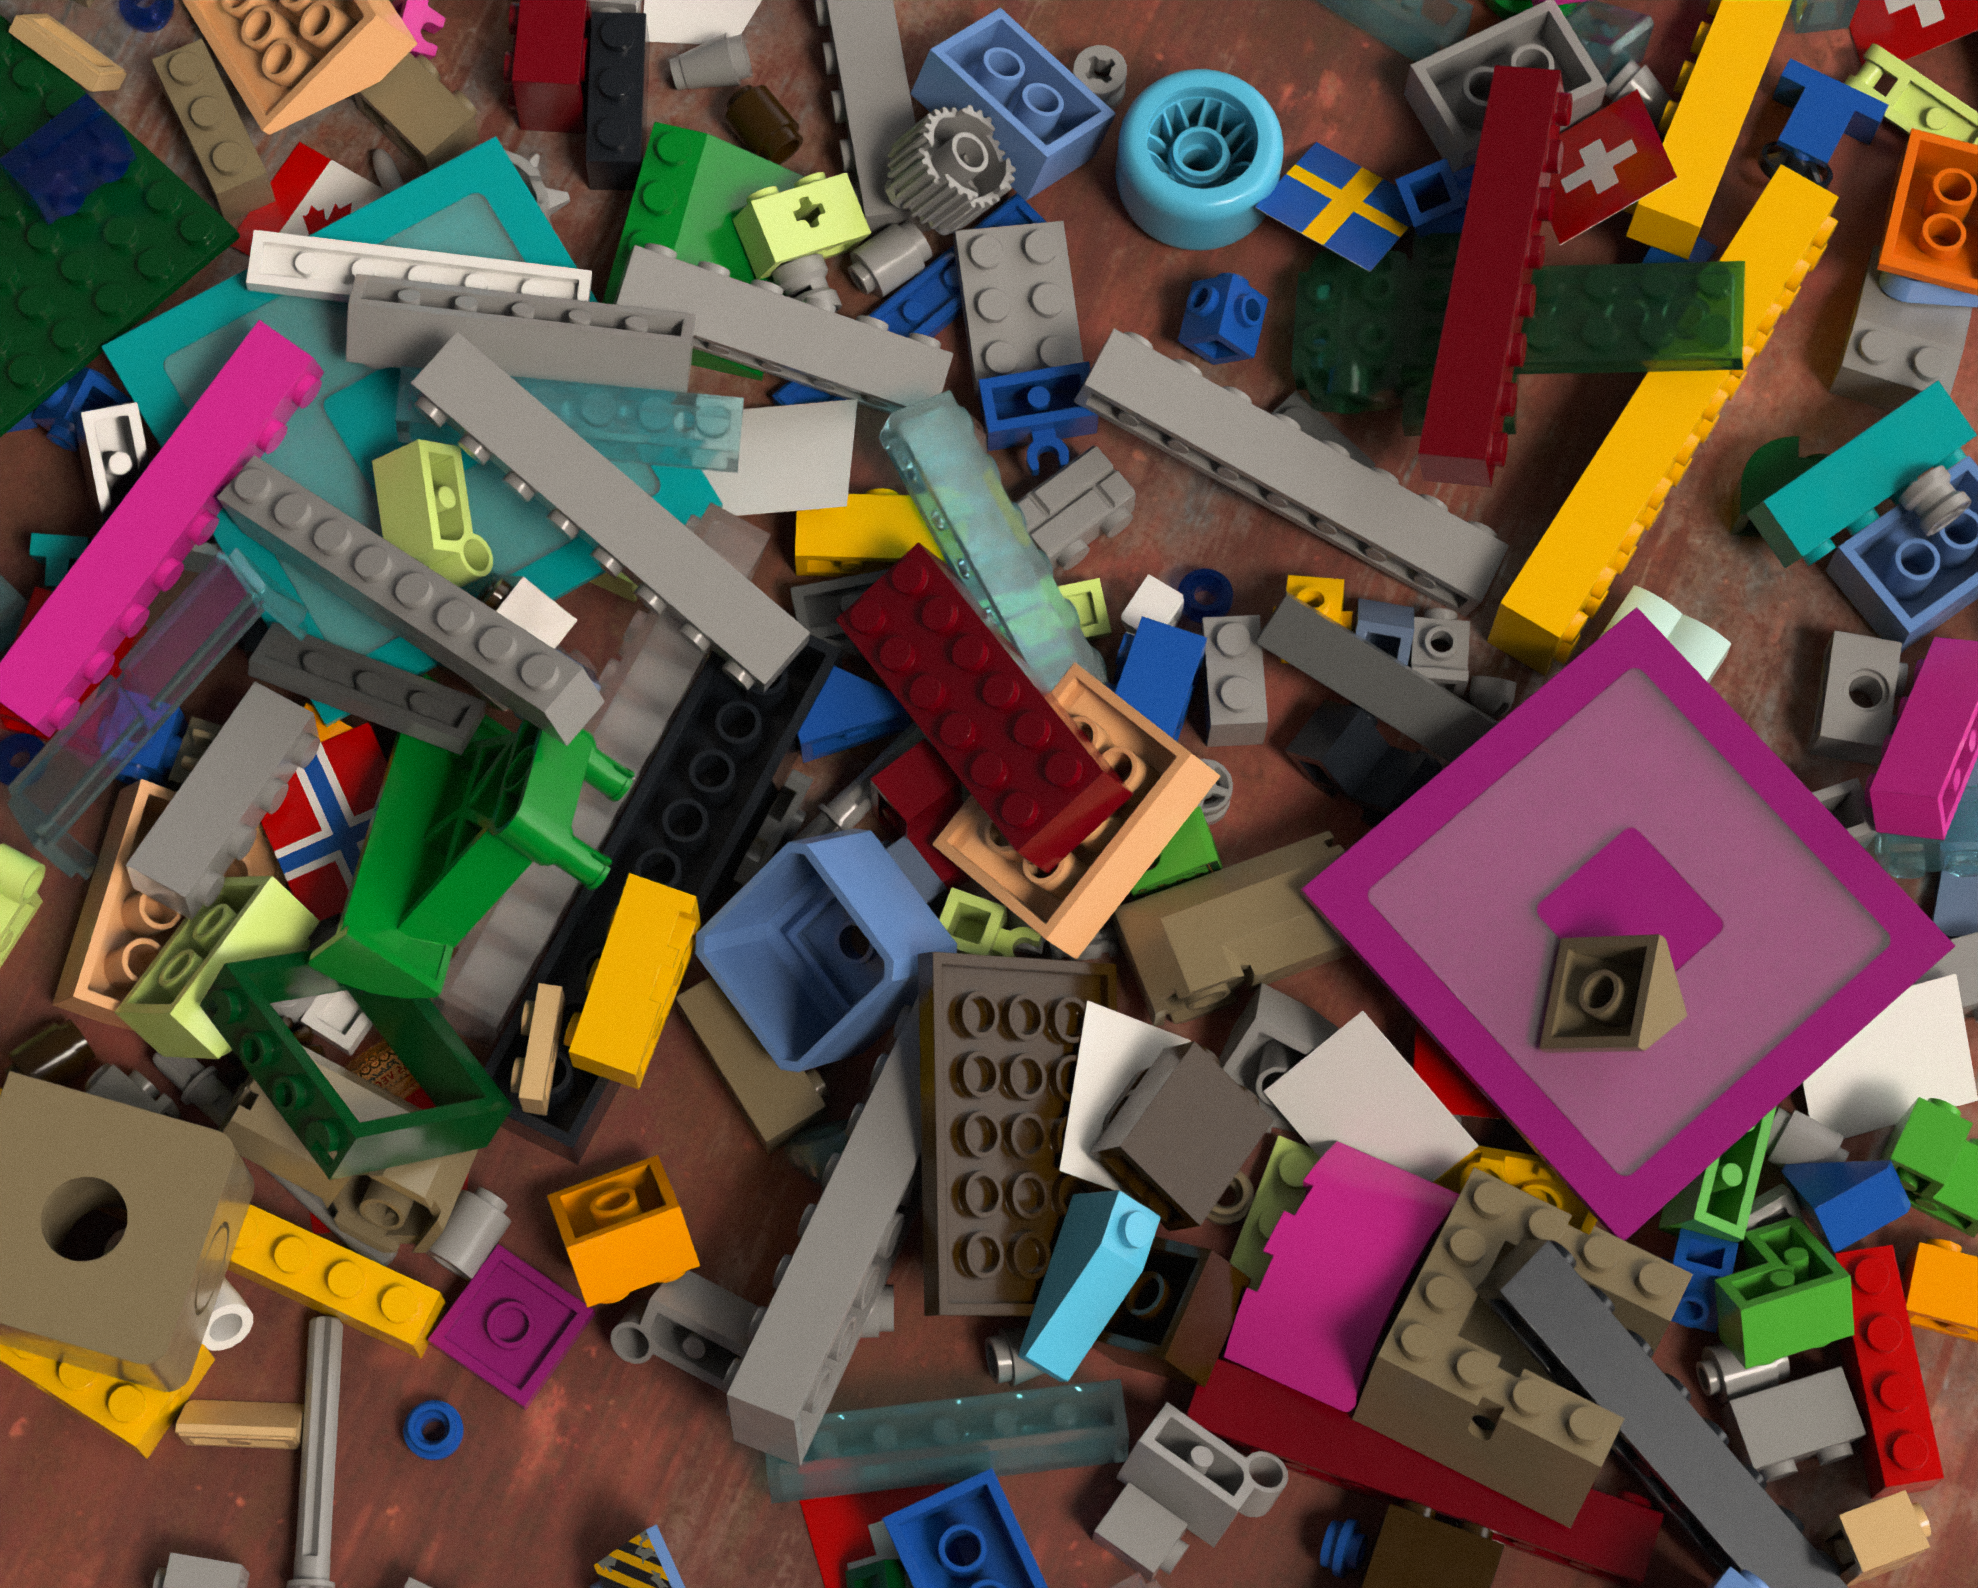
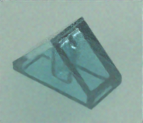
M1596 0L1581 3L1565 17L1603 77L1607 87L1630 60H1633L1636 64L1643 60L1654 27L1650 15Z

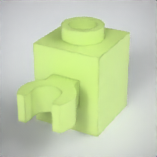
M953 887L951 888L939 921L957 943V953L1016 957L1013 951L1021 943L1040 947L1042 937L1034 929L1017 927L1011 931L1006 930L1008 926L1006 906Z

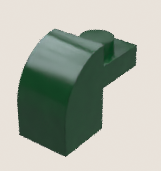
M1799 436L1778 438L1756 450L1746 463L1734 490L1730 535L1763 538L1746 513L1830 454L1818 453L1811 454L1806 458L1799 457Z

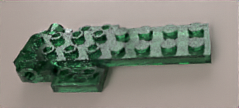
M1462 232L1431 233L1420 238L1416 233L1413 238L1412 260H1408L1406 253L1389 250L1370 272L1330 249L1317 254L1308 272H1298L1291 368L1297 390H1307L1312 407L1315 410L1340 414H1357L1363 411L1403 409L1402 428L1404 436H1421ZM1745 261L1543 266L1541 270L1533 269L1530 284L1536 285L1535 310L1532 318L1523 319L1521 333H1526L1527 336L1526 357L1523 367H1514L1512 382L1517 383V404L1514 416H1505L1502 432L1507 433V435L1516 434L1519 374L1743 370L1746 296Z

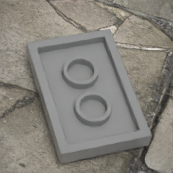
M1064 221L955 231L953 244L974 396H978L979 379L1084 362Z

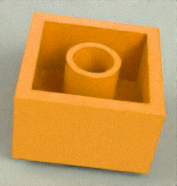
M658 1155L547 1195L587 1308L599 1303L611 1304L618 1302L628 1296L631 1291L656 1282L668 1283L682 1277L686 1271L700 1266L680 1205Z

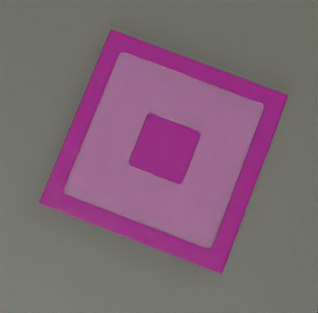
M1638 607L1627 614L1300 891L1301 895L1610 1234L1624 1241L1955 947L1953 942ZM1660 934L1666 938L1688 1015L1645 1051L1545 1053L1539 1049L1561 938Z

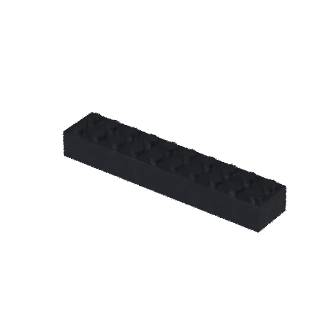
M810 635L809 642L764 693L754 685L747 691L735 683L721 668L726 661L715 651H712L602 854L609 856L612 860V864L608 866L611 869L607 877L596 889L588 890L583 887L484 1068L513 1106L500 1127L577 1165L579 1164L621 1083L573 1067L569 1055L570 1047L564 1045V1038L573 1014L576 1011L582 1013L589 993L585 991L587 978L596 958H601L607 940L608 926L614 910L619 905L628 875L631 873L696 896L701 928L711 919L799 755L797 733L833 667L836 666L843 669L842 649L815 636ZM538 983L562 986L566 999L547 1115L523 1112L518 1098L519 1093L511 1092V1078L516 1057H526L529 1036L521 1035L523 1009L526 1000H536Z

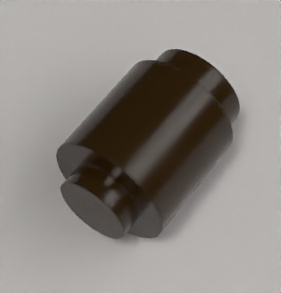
M746 85L729 98L727 102L728 110L724 118L725 122L751 153L780 165L799 150L803 143V137L798 132L799 124L767 86L759 85L752 87L751 85Z
M69 1019L59 1026L53 1022L9 1051L7 1056L12 1064L3 1070L6 1076H8L9 1071L64 1086L85 1072V1064L96 1057L80 1030Z

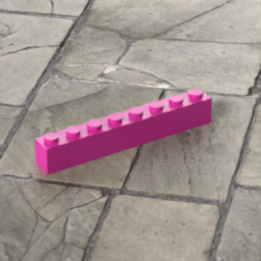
M258 320L1 660L0 703L49 738L56 729L62 730L70 724L80 708L79 698L91 682L97 684L108 674L115 661V656L112 654L126 636L131 638L141 630L150 614L147 608L161 590L163 592L168 591L178 581L184 570L182 561L194 545L200 546L204 544L214 533L219 522L217 515L223 508V505L217 499L218 495L254 455L261 458L264 453L270 454L276 450L286 436L288 430L286 423L298 407L302 409L307 407L317 396L322 385L320 378L325 372L311 355L261 320Z

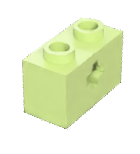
M817 172L795 182V188L779 193L776 186L761 189L746 198L748 204L733 219V222L758 280L770 277L772 272L780 266L804 256L822 254L824 259H828L853 251L871 234L847 173L826 178L824 172Z

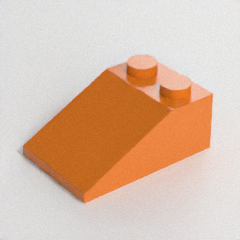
M1914 128L1911 129L1899 159L1886 211L1877 270L1978 296V145Z

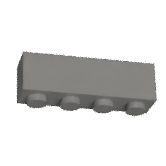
M255 681L127 862L126 867L133 888L190 920H193L202 905L210 906L220 894L225 881L223 875L234 859L242 860L252 848L257 835L256 828L267 812L270 814L275 813L282 805L289 788L287 783L297 768H306L315 757L320 745V739L314 713Z

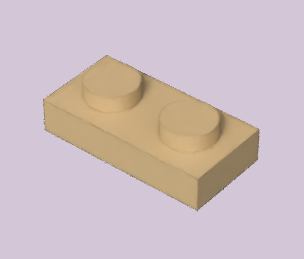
M538 983L536 1000H526L524 1005L521 1035L529 1036L525 1058L516 1057L511 1078V1092L519 1093L518 1098L523 1112L547 1115L566 1007L562 986Z

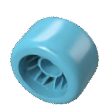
M1191 69L1175 72L1155 81L1144 89L1132 102L1119 132L1116 182L1125 210L1132 220L1148 235L1166 245L1191 251L1213 250L1243 239L1265 219L1267 214L1256 209L1255 206L1273 192L1280 180L1284 143L1279 120L1263 95L1247 82L1225 72L1210 69ZM1192 168H1199L1205 171H1195Z

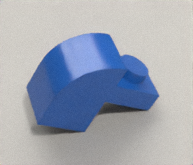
M1447 158L1395 179L1413 226L1421 241L1433 245L1460 241L1475 164L1453 173Z

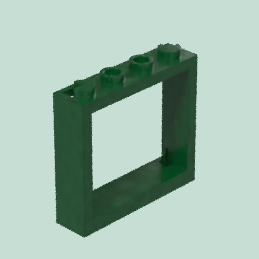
M314 950L225 963L199 1005L329 1180L485 1148L489 1145L513 1108L509 1100L430 998L404 999L384 996L344 985L309 966L308 961ZM347 990L436 1107L359 1122L270 1003ZM337 1151L338 1153L333 1160L328 1152Z

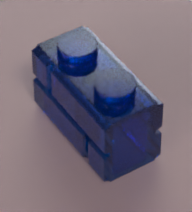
M86 93L0 158V166L14 190L49 226L59 217L69 216L78 211L83 205L85 198L105 182L111 183L120 179L126 173L129 164L137 159L122 129Z

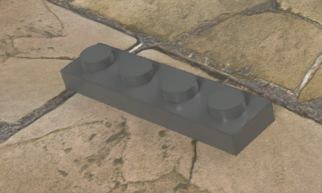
M276 622L272 623L249 659V676L459 755L463 754L485 715L486 701Z

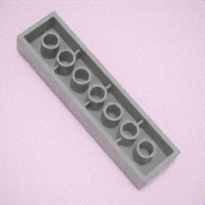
M919 995L913 1006L905 1004L902 1008L893 1033L897 1041L890 1055L882 1053L877 1059L870 1078V1086L874 1087L866 1105L858 1102L854 1107L846 1128V1136L850 1137L842 1155L834 1152L830 1157L822 1178V1186L826 1187L818 1205L809 1203L806 1207L797 1231V1236L801 1238L793 1256L785 1254L782 1257L773 1279V1288L777 1290L768 1308L760 1306L757 1309L748 1331L747 1338L752 1342L743 1360L735 1358L732 1361L723 1382L722 1392L726 1393L728 1401L726 1415L731 1420L734 1441L797 1466L802 1464L922 1208Z

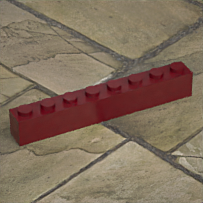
M1495 65L1418 449L1424 481L1491 487L1495 466L1504 467L1508 435L1502 432L1505 416L1513 417L1516 409L1517 383L1512 382L1514 367H1523L1525 362L1527 336L1526 333H1521L1523 319L1532 318L1535 310L1536 285L1530 284L1533 269L1541 270L1544 263L1545 236H1540L1542 221H1551L1554 210L1555 193L1554 188L1549 187L1551 173L1560 174L1563 163L1564 144L1563 140H1558L1560 126H1569L1572 115L1573 97L1572 93L1564 92L1561 70Z
M1220 1353L1205 1388L1196 1386L1187 1416L1241 1454L1249 1456L1251 1453L1258 1451L1269 1452L1277 1456L1289 1471L1387 1505L1393 1504L1400 1507L1403 1500L1422 1504L1436 1512L1435 1520L1454 1527H1458L1459 1521L1478 1524L1494 1533L1493 1541L1624 1588H1638L1644 1582L1664 1514L1651 1510L1652 1502L1640 1495L1626 1491H1617L1616 1497L1594 1490L1593 1483L1571 1528H1568L1353 1420L1352 1418L1360 1401L1359 1398L1356 1406L1351 1411L1343 1412L1225 1358L1224 1353Z

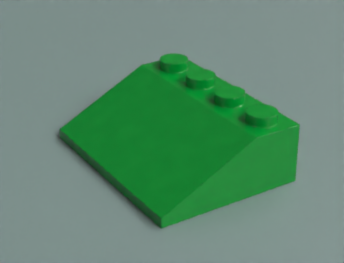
M654 122L602 303L613 304L630 252L634 245L644 248L646 243H654L670 248L677 253L676 259L695 266L700 261L718 264L731 272L729 277L751 284V281L757 278L733 219L748 204L746 198L749 195L771 186H776L779 193L795 188L794 183L805 176L708 133ZM772 276L760 279L774 284ZM694 348L692 351L691 365L759 381L763 380L765 373L763 371Z

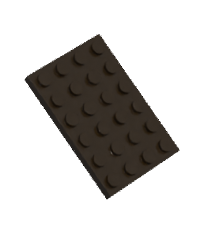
M946 952L918 954L924 1316L1031 1317L1073 1194L1115 1191L1059 1171L1087 1000L1117 1012L1116 964Z

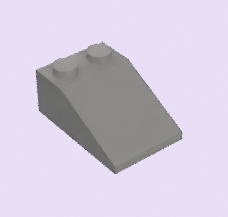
M1874 245L1829 392L1891 412L1938 380L1950 396L1963 354L1973 307L1907 303L1888 296L1879 285V278L1882 273L1881 270H1877L1880 246Z

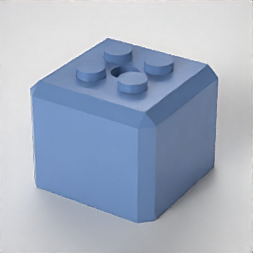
M853 828L788 842L696 933L695 954L780 1070L801 1072L863 1054L896 1023L905 1004L914 1005L919 995L918 954L927 952L957 953V943L871 830ZM856 925L869 940V948L864 956L857 953L851 943V933Z

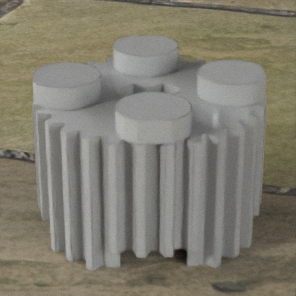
M968 105L957 111L956 107H952L950 110L943 107L940 110L935 109L897 138V141L891 146L892 150L888 153L890 160L887 162V166L891 169L887 175L891 179L887 181L885 191L890 202L900 209L909 208L913 218L916 216L920 217L921 224L924 225L928 222L931 229H935L944 236L962 229L997 203L1000 197L1011 190L1010 184L1015 180L1012 174L1016 172V168L1011 165L1009 158L1003 160L1002 157L1005 155V151L999 150V141L992 138L995 131L994 126L991 124L992 118L989 116L984 118L982 111L979 109L975 112L972 105Z

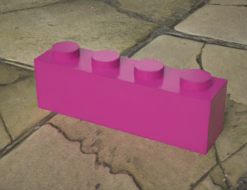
M1934 637L1926 658L1919 659L1916 663L1913 679L1914 686L1909 697L1903 696L1900 701L1897 715L1898 724L1893 735L1887 734L1884 738L1881 750V764L1877 773H1870L1866 781L1865 805L1868 808H1872L1876 832L1944 840L1978 758V641Z

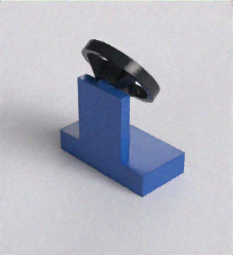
M1790 58L1780 76L1772 100L1793 109V112L1778 141L1770 142L1763 146L1758 157V165L1762 172L1772 179L1777 171L1775 166L1779 167L1782 164L1827 190L1833 179V172L1828 162L1843 134L1870 146L1889 105Z

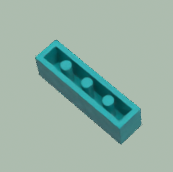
M1938 380L1746 514L1784 568H1787L1801 558L1807 566H1810L1836 548L1830 538L1846 527L1850 535L1853 536L1878 519L1880 516L1874 507L1889 497L1895 506L1900 503L1898 501L1900 496L1918 480V476L1931 467L1934 469L1943 465L1948 470L1967 457L1961 447L1976 437L1977 434Z

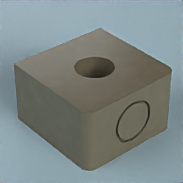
M9 1071L0 1095V1344L163 1392L175 1391L184 1386L191 1376L255 1188L253 1176L231 1139L218 1130ZM103 1207H116L127 1211V1226L123 1237L109 1253L90 1261H73L65 1258V1242L68 1233L79 1218L92 1210Z

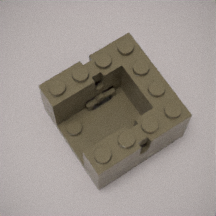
M1474 1167L1377 1355L1352 1419L1571 1528L1625 1418L1557 1385L1478 1295L1475 1289L1522 1239L1554 1240L1572 1254L1577 1263L1574 1270L1586 1284L1597 1287L1609 1297L1615 1306V1311L1612 1314L1625 1329H1630L1639 1334L1650 1345L1654 1355L1693 1274L1596 1226L1593 1227L1590 1235L1568 1225L1572 1217L1571 1214ZM1480 1415L1490 1419L1495 1424V1429L1485 1430L1474 1423L1473 1417Z

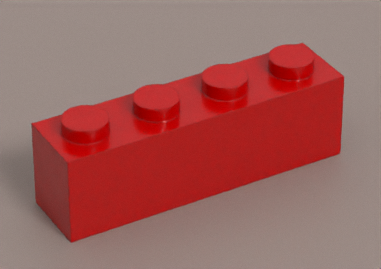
M1893 1244L1835 1253L1833 1257L1851 1276L1855 1335L1837 1341L1844 1374L1866 1435L1859 1441L1871 1499L1888 1497L1904 1490L1907 1493L1930 1490L1944 1479Z

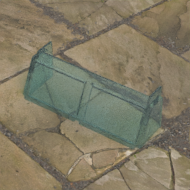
M235 548L229 556L223 551H219L119 662V667L123 671L116 679L111 674L108 675L80 706L70 724L64 729L58 730L8 786V791L12 798L8 801L7 805L27 838L41 854L68 877L72 878L77 872L87 880L98 861L95 855L67 832L69 828L266 610L300 641L305 638L308 625L303 620L305 619L307 609L238 548Z

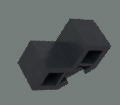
M1325 699L1285 751L1314 787L1331 799L1340 791L1347 800L1359 805L1363 809L1364 814L1361 817V821L1374 828L1439 774L1443 767L1437 759L1423 750L1417 749L1415 752H1410L1390 746L1376 729L1378 725L1376 717L1355 703H1351L1348 706Z

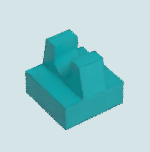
M31 533L29 555L39 564L46 565L45 586L52 587L51 591H54V588L60 584L92 540L88 537Z

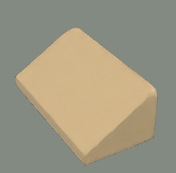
M190 1400L185 1404L176 1422L175 1433L186 1445L300 1450V1447H302L304 1405L296 1403Z

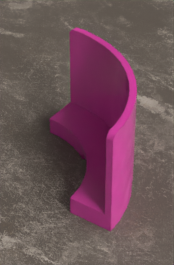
M1337 1141L1319 1159L1303 1180V1187L1307 1188L1304 1201L1296 1214L1293 1215L1284 1211L1263 1250L1265 1254L1273 1258L1259 1289L1254 1291L1246 1288L1233 1323L1224 1357L1338 1410L1349 1412L1357 1404L1374 1351L1407 1280L1433 1237L1448 1219L1460 1195Z

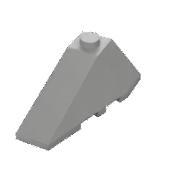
M1261 983L1233 1026L1219 1057L1220 1067L1237 1084L1252 1091L1259 1100V1106L1273 1119L1266 1133H1271L1272 1128L1297 1132L1263 1091L1340 1028L1314 1009ZM1453 1115L1461 1124L1462 1118L1459 1115Z

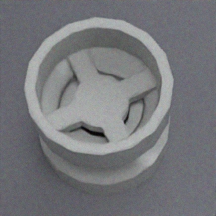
M812 254L798 258L780 266L771 274L774 284L780 286L787 297L801 302L806 297L821 299L833 304L836 307L835 312L842 308L837 291L830 288L825 277L828 273V268L822 254Z

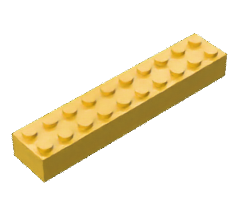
M1781 164L1504 596L1487 640L1488 643L1544 676L1555 660L1563 665L1566 663L1581 638L1580 632L1588 618L1593 620L1608 596V588L1616 574L1621 575L1637 549L1635 545L1644 530L1649 531L1665 505L1663 501L1671 487L1676 488L1693 460L1691 457L1699 443H1705L1720 418L1719 412L1726 400L1731 401L1748 373L1746 370L1754 356L1756 358L1760 356L1775 330L1773 327L1780 315H1785L1801 289L1800 284L1807 272L1812 273L1828 247L1827 242L1839 222L1831 217L1839 198L1837 195Z

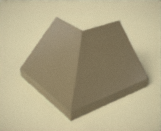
M1660 934L1561 938L1539 1049L1545 1053L1645 1051L1688 1015L1666 938Z

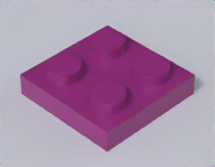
M497 1244L428 1338V1342L431 1346L526 1411L593 1319L595 1312L594 1309L591 1307L587 1308L586 1304Z

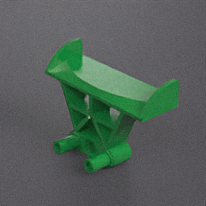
M427 674L422 676L425 679L439 683ZM485 714L462 755L397 732L336 935L312 951L308 961L309 966L344 985L372 994L404 999L436 998L441 994L454 947L532 862L539 866H550L553 864L582 883L588 890H594L601 885L611 869L608 867L612 864L611 858L601 854L574 836L571 826L581 787L584 781L605 795L609 801L616 802L626 794L632 785L633 780L631 778L634 777V771L624 767L596 747V741L592 733L584 728L581 729L568 746H565L525 718L517 732L513 733Z

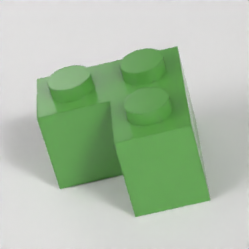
M1918 1097L1894 1126L1879 1161H1892L1912 1208L1974 1238L1978 1234V1139L1971 1138L1969 1141L1966 1140L1973 1123L1960 1117V1110L1944 1100L1929 1098L1927 1101Z
M1797 1216L1747 1231L1743 1240L1746 1270L1715 1279L1719 1338L1745 1369L1758 1365H1767L1776 1359L1811 1348L1824 1347L1830 1342L1855 1335L1851 1276Z

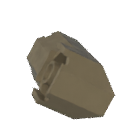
M1330 831L1119 906L1112 914V925L1153 1026L1164 1025L1166 1014H1170L1174 1024H1183L1225 1009L1238 1001L1234 990L1245 983L1249 993H1252L1258 989L1261 983L1267 985L1354 953L1300 893L1305 885L1345 853L1340 844L1332 847L1334 837Z
M302 1046L359 1122L422 1110ZM251 1074L248 1075L244 1083H240L217 1129L231 1139L240 1156L317 1195L323 1200L327 1209L333 1202L338 1210L334 1221L339 1230L382 1253H397L400 1244H415L411 1253H426L445 1229L478 1152V1149L329 1180ZM332 1151L328 1153L334 1160L338 1152Z

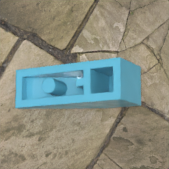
M1120 1190L1073 1194L1018 1357L1057 1381L1068 1382L1142 1273L1161 1217Z

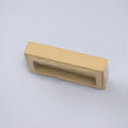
M47 13L16 15L8 30L10 34L90 92L119 90L127 75L123 68Z

